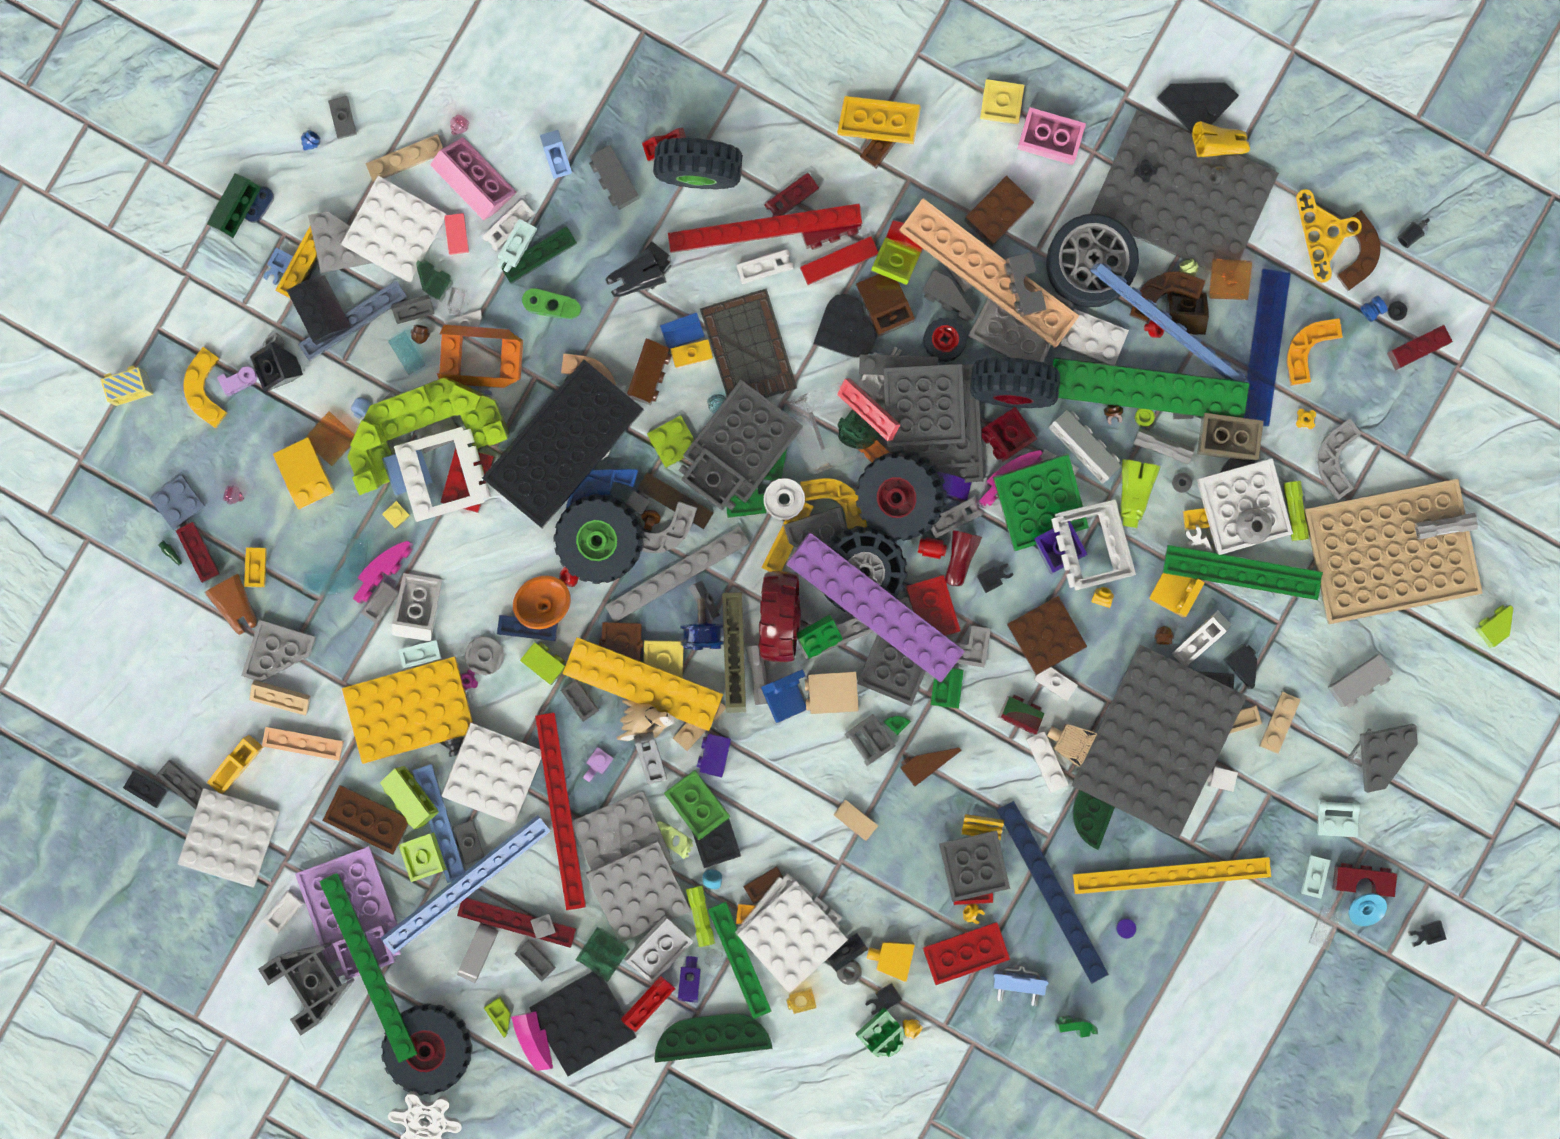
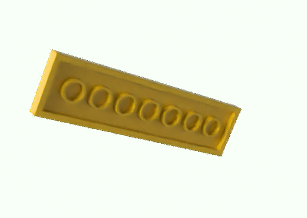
M576 637L563 674L638 704H650L659 712H667L679 720L710 731L723 697V693L579 637Z

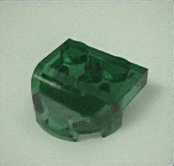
M853 409L845 419L841 417L837 425L839 428V440L844 445L853 449L868 448L880 436Z

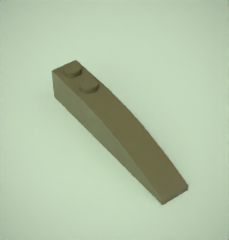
M742 592L722 593L726 712H746Z

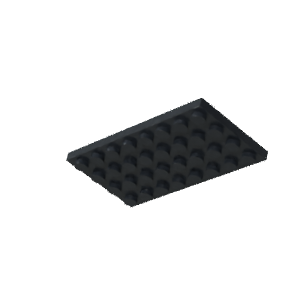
M583 360L485 473L482 479L543 529L642 414L644 409L587 361Z

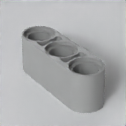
M483 923L479 924L458 970V976L473 983L477 981L497 937L498 930Z

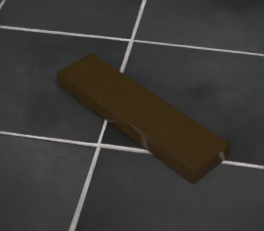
M648 472L637 488L674 512L679 501L698 507L693 523L703 530L714 512Z

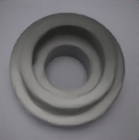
M1179 473L1174 476L1172 486L1177 492L1184 493L1191 488L1192 480L1189 475ZM1180 479L1185 480V486L1179 485Z

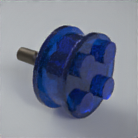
M697 598L698 623L680 625V629H683V641L680 644L683 646V649L703 650V648L721 649V645L724 644V641L721 640L723 624L706 622L705 598Z

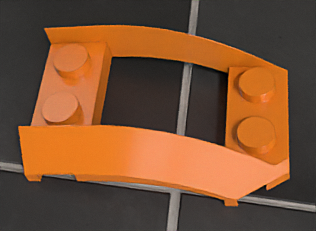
M443 325L439 333L442 334L440 371L436 373L438 379L446 376L464 385L506 388L508 385L521 379L523 340L509 329ZM463 336L502 339L500 378L460 375Z

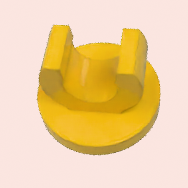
M969 904L963 910V919L967 922L972 921L975 924H979L980 922L975 919L979 913L982 915L985 913L979 909L977 904Z

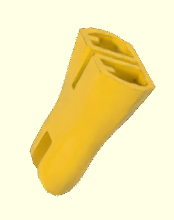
M1202 121L1197 122L1193 127L1192 137L1197 157L1244 154L1250 151L1245 131L1222 128Z

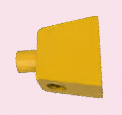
M882 941L880 949L869 947L866 959L877 961L876 970L907 982L915 945L914 943Z

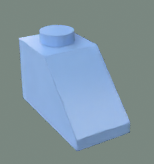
M559 130L540 135L553 178L571 174L572 171Z

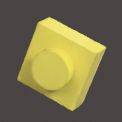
M397 501L382 514L395 529L410 517L408 512Z

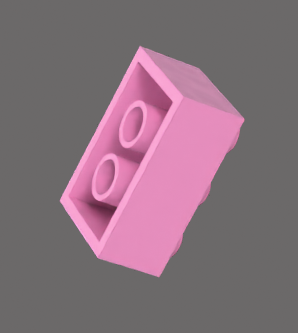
M1030 107L1017 149L1073 165L1086 123Z

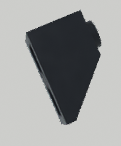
M1241 644L1223 660L1248 689H1253L1256 680L1257 658L1254 656L1256 652L1250 645Z

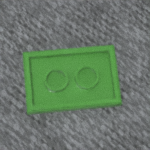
M696 770L664 792V795L698 840H701L730 818V815Z

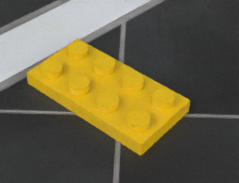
M844 96L837 133L841 136L914 144L921 106L918 104Z

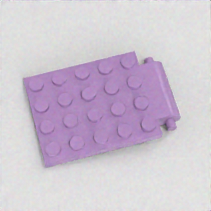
M370 846L295 874L319 943L331 942L332 944L323 950L325 959L329 964L337 961L340 962L341 968L335 970L337 977L344 975L345 979L349 980L359 976L360 973L319 882L335 873H339L380 968L396 962L395 956L401 954V951L399 950L393 955L383 943L381 937L398 925Z

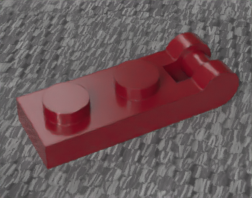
M806 173L770 199L764 206L767 210L770 209L773 214L772 217L785 215L818 191L819 187L810 174ZM778 202H781L784 206L780 210L776 206Z

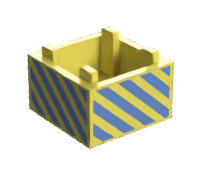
M130 366L127 368L128 371L116 375L111 373L105 374V378L100 380L107 402L118 406L153 395L147 372L140 368H135V366Z

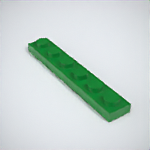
M723 902L709 908L708 912L753 1019L772 1012L744 943L735 933L737 926L727 903Z

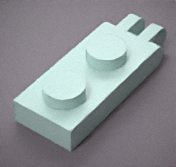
M519 219L498 255L500 261L497 267L502 269L504 264L507 263L504 271L507 273L512 266L516 267L537 228Z

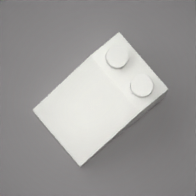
M403 573L392 622V635L431 642L442 579Z

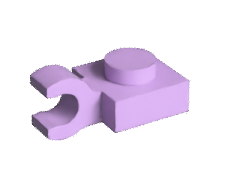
M597 747L587 761V764L591 767L583 778L590 782L597 771L603 774L614 758Z

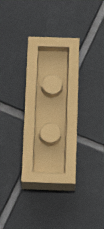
M254 680L251 685L249 700L306 716L311 696Z
M1281 692L1260 742V747L1279 754L1301 699Z
M721 702L713 722L726 709V706ZM686 723L673 739L688 751L706 730Z

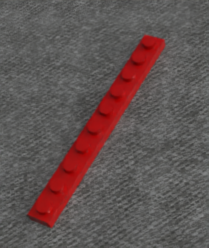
M852 204L668 233L670 252L676 253L863 224L860 204Z
M555 712L536 715L535 719L566 911L585 908L586 902Z

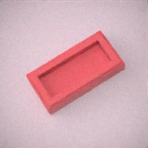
M464 213L445 215L449 255L469 253Z

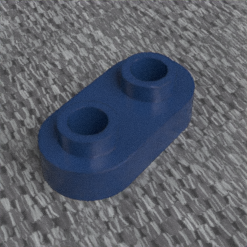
M261 186L258 195L249 211L255 209V214L250 215L248 211L245 216L248 222H259L273 203L274 194L268 187ZM261 193H266L264 199L260 198Z

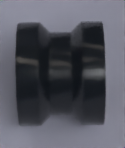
M464 737L446 741V746L450 750L448 753L449 757L457 756Z

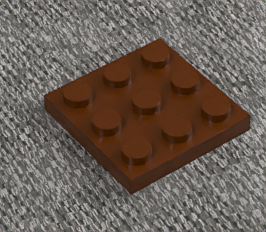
M1059 596L1007 624L1035 676L1087 648L1085 641Z

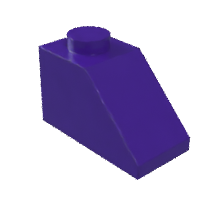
M937 472L939 477H943L945 481L942 485L943 490L947 491V496L967 501L972 482L964 483L965 479Z

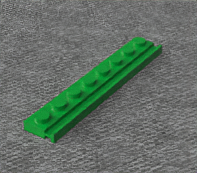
M1167 545L1162 573L1312 600H1318L1321 577L1323 575V572L1219 555L1217 553Z

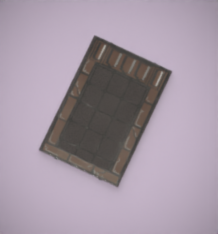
M767 288L700 308L726 397H728L740 380L765 398L797 389Z

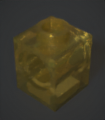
M812 987L790 992V998L786 999L788 1009H793L794 1014L817 1008ZM798 996H804L807 1001L805 1005L798 1006L795 1003V999Z

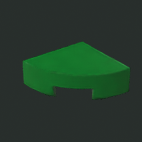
M892 716L883 722L898 735L911 721L902 716Z

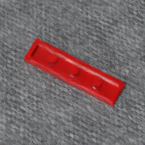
M870 236L800 267V270L807 285H810L877 256L878 250Z

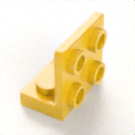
M1162 573L1149 599L1184 618L1189 613L1205 582L1200 579Z

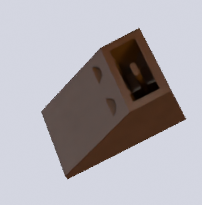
M877 274L856 283L878 337L914 323L915 317L898 281Z

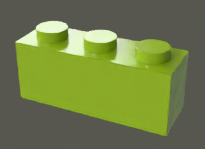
M406 766L394 768L380 782L384 792L390 796L395 803V807L402 812L407 823L413 829L425 826L439 813Z

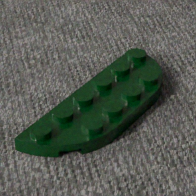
M1078 790L1073 804L1075 828L1080 837L1089 846L1099 850L1115 807Z
M726 1013L686 1018L675 1022L661 1035L655 1049L654 1059L655 1063L767 1050L773 1049L767 1031L757 1020L745 1014Z

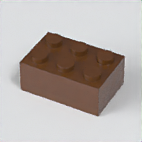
M1006 175L965 217L964 221L990 247H993L1032 208L1034 201Z

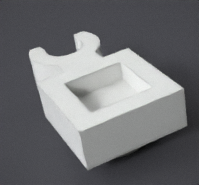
M1195 525L1197 530L1195 534H1191L1189 529H1186L1187 537L1192 540L1188 542L1190 549L1213 553L1207 536L1200 537L1201 529L1199 525Z

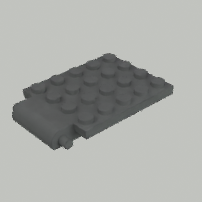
M740 380L684 453L683 457L691 462L692 465L690 468H687L685 465L680 467L678 471L684 474L681 480L719 509L723 510L725 507H728L730 510H733L736 506L731 501L734 495L744 503L749 500L802 430L803 425Z

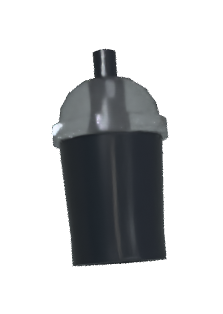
M1430 219L1413 220L1397 237L1399 243L1403 247L1409 248L1421 237H1424L1427 234V223Z

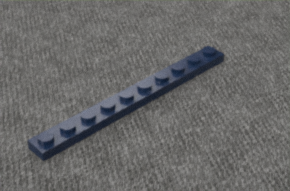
M1012 801L997 809V813L1001 820H1004V825L1090 983L1093 984L1109 975L1015 802Z

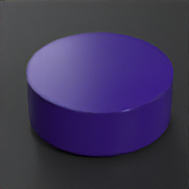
M1121 919L1116 925V931L1122 938L1129 939L1136 933V924L1130 919Z

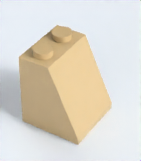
M856 672L808 675V679H805V691H809L810 697L806 699V710H810V714L859 711Z

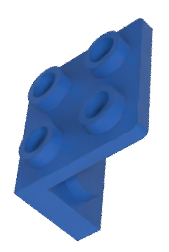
M803 669L761 687L776 723L806 711V704L797 685L800 683L799 679L806 677Z

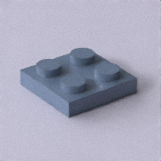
M182 475L149 498L173 530L206 507Z

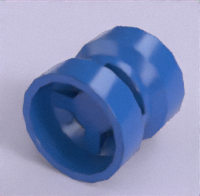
M1378 295L1372 298L1370 303L1360 306L1363 315L1370 322L1377 319L1379 314L1383 315L1388 311L1385 302Z

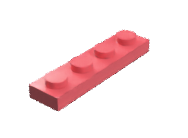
M845 379L837 395L887 441L893 440L901 424L852 379Z

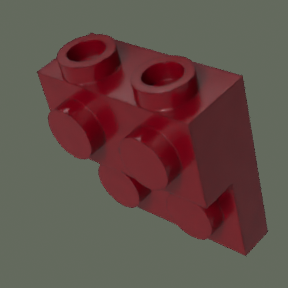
M1016 407L981 430L982 439L984 442L990 443L994 449L993 455L996 459H1001L1002 462L1037 440V437Z

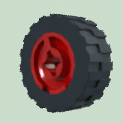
M948 317L939 318L936 321L934 320L925 331L923 340L926 352L932 357H938V361L948 362L955 360L966 347V331L955 319L952 320ZM944 336L948 337L949 341L946 344L945 342L941 341V338Z

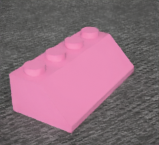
M464 137L441 149L430 164L483 220L495 214L516 194V191Z

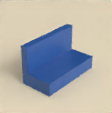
M697 313L660 325L669 350L705 337Z

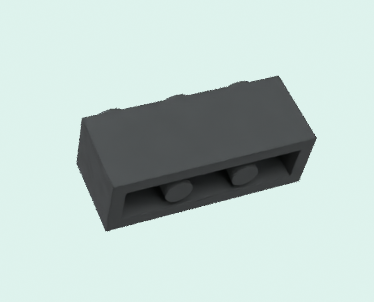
M611 145L590 155L591 162L589 165L594 173H599L601 179L598 181L603 190L607 189L610 196H608V199L613 207L617 206L620 210L639 199V195Z

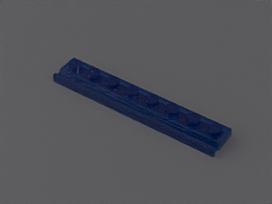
M1269 269L1261 270L1246 380L1249 382L1244 415L1246 419L1264 421L1263 426L1269 427L1291 275L1289 272Z

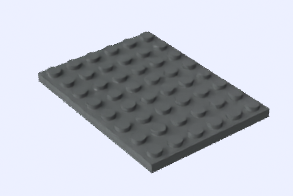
M1137 110L1090 214L1110 216L1121 222L1130 231L1132 236L1182 259L1190 260L1193 258L1198 263V266L1231 280L1279 173L1237 154L1197 157L1192 134ZM1144 159H1147L1158 170L1157 174L1153 175L1148 183H1144L1140 176L1134 174V169L1139 167ZM1223 166L1230 173V178L1223 185L1211 183L1209 173L1213 167Z
M1139 645L1097 731L1091 748L1071 786L1179 838L1247 696L1145 646Z

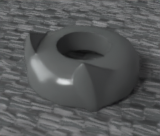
M855 960L837 971L839 981L846 985L857 983L862 975L861 967ZM846 967L854 969L855 975L852 978L844 976L843 971Z

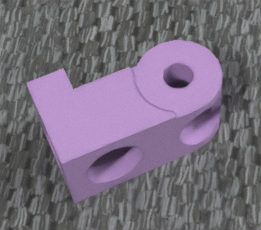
M246 366L228 378L225 374L217 378L225 395L229 397L253 385L257 381L258 376L251 367Z

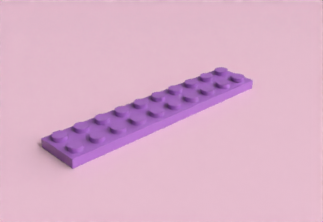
M810 532L787 561V566L939 682L943 681L965 652Z

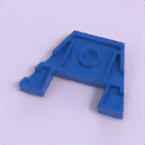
M593 470L568 498L566 509L582 497L592 494L610 495L614 481L634 487L639 470Z

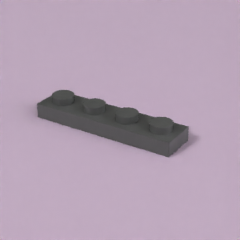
M860 355L859 374L883 375V368L938 365V357Z

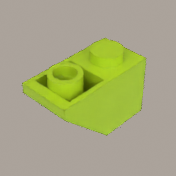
M1512 605L1499 606L1494 610L1495 614L1489 618L1487 616L1478 623L1480 626L1475 630L1489 648L1497 646L1510 636L1513 616Z

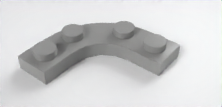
M1351 419L1338 426L1324 439L1318 453L1317 463L1320 477L1336 500L1341 499L1354 489L1339 467V456L1343 448L1361 435V432Z
M679 501L673 520L667 529L657 533L643 530L644 545L642 551L662 553L678 546L688 535L698 507Z

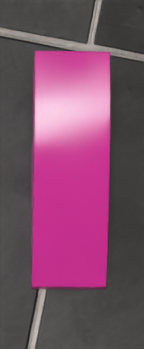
M536 1011L512 1016L518 1041L536 1071L552 1069L553 1064L546 1030H540Z

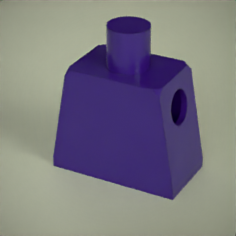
M686 956L685 967H681L678 1001L698 1003L701 969L697 968L698 957ZM688 974L694 975L692 981H687Z

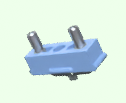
M1021 965L1018 969L1006 968L1003 971H993V986L995 989H998L997 1001H1003L1005 990L1031 993V1005L1034 1006L1035 1001V1006H1037L1039 995H1045L1046 985L1049 984L1046 977H1040L1039 973L1028 971L1025 969V966ZM1021 969H1023V971H1024L1025 973L1035 974L1036 976L1026 975V974H1018V973H1011V972H1006V971L1019 972Z

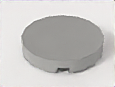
M478 637L472 640L466 648V663L470 670L476 674H493L503 664V647L492 637Z

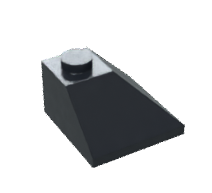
M275 342L269 343L250 356L264 392L293 382L303 375L297 357Z

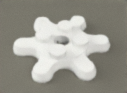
M411 1091L405 1097V1102L409 1108L405 1110L395 1108L388 1114V1119L391 1122L401 1123L406 1127V1131L401 1135V1139H444L442 1133L447 1131L458 1133L462 1129L459 1119L450 1118L444 1114L449 1108V1100L444 1096L439 1097L435 1102L429 1103L421 1100L417 1092ZM427 1116L426 1118L430 1121L425 1122L421 1118Z

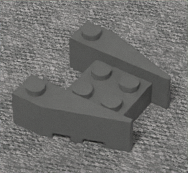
M331 942L281 954L258 968L268 986L285 976L304 1005L305 1009L290 1019L300 1036L324 1021L355 981L352 978L342 985L321 951L332 945Z

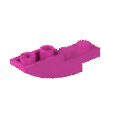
M1039 450L1027 453L1002 466L985 482L991 488L978 503L983 507L986 504L991 506L998 498L995 495L997 491L993 480L994 476L1041 462L1042 458L1040 456L1043 452Z
M409 541L402 542L376 557L358 576V579L364 583L352 599L360 604L363 601L367 602L372 595V588L375 585L378 586L383 580V573L391 576L392 573L395 575L401 568L399 563L403 558H407L413 550L411 548L413 544Z

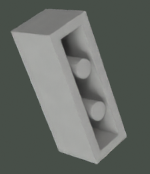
M1378 654L1328 688L1341 707L1348 706L1350 708L1358 702L1357 698L1362 695L1366 697L1374 692L1373 688L1376 685L1380 684L1382 686L1391 680L1389 677L1394 673L1381 654Z

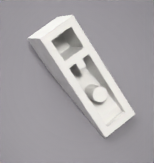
M1217 610L1174 650L1172 655L1182 665L1187 667L1227 632L1231 623Z

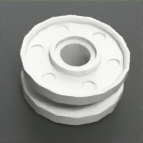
M788 478L773 481L766 488L764 494V506L767 512L779 520H789L797 516L805 503V496L801 486L796 481ZM781 494L789 496L790 501L788 504L783 505L779 502L778 498Z

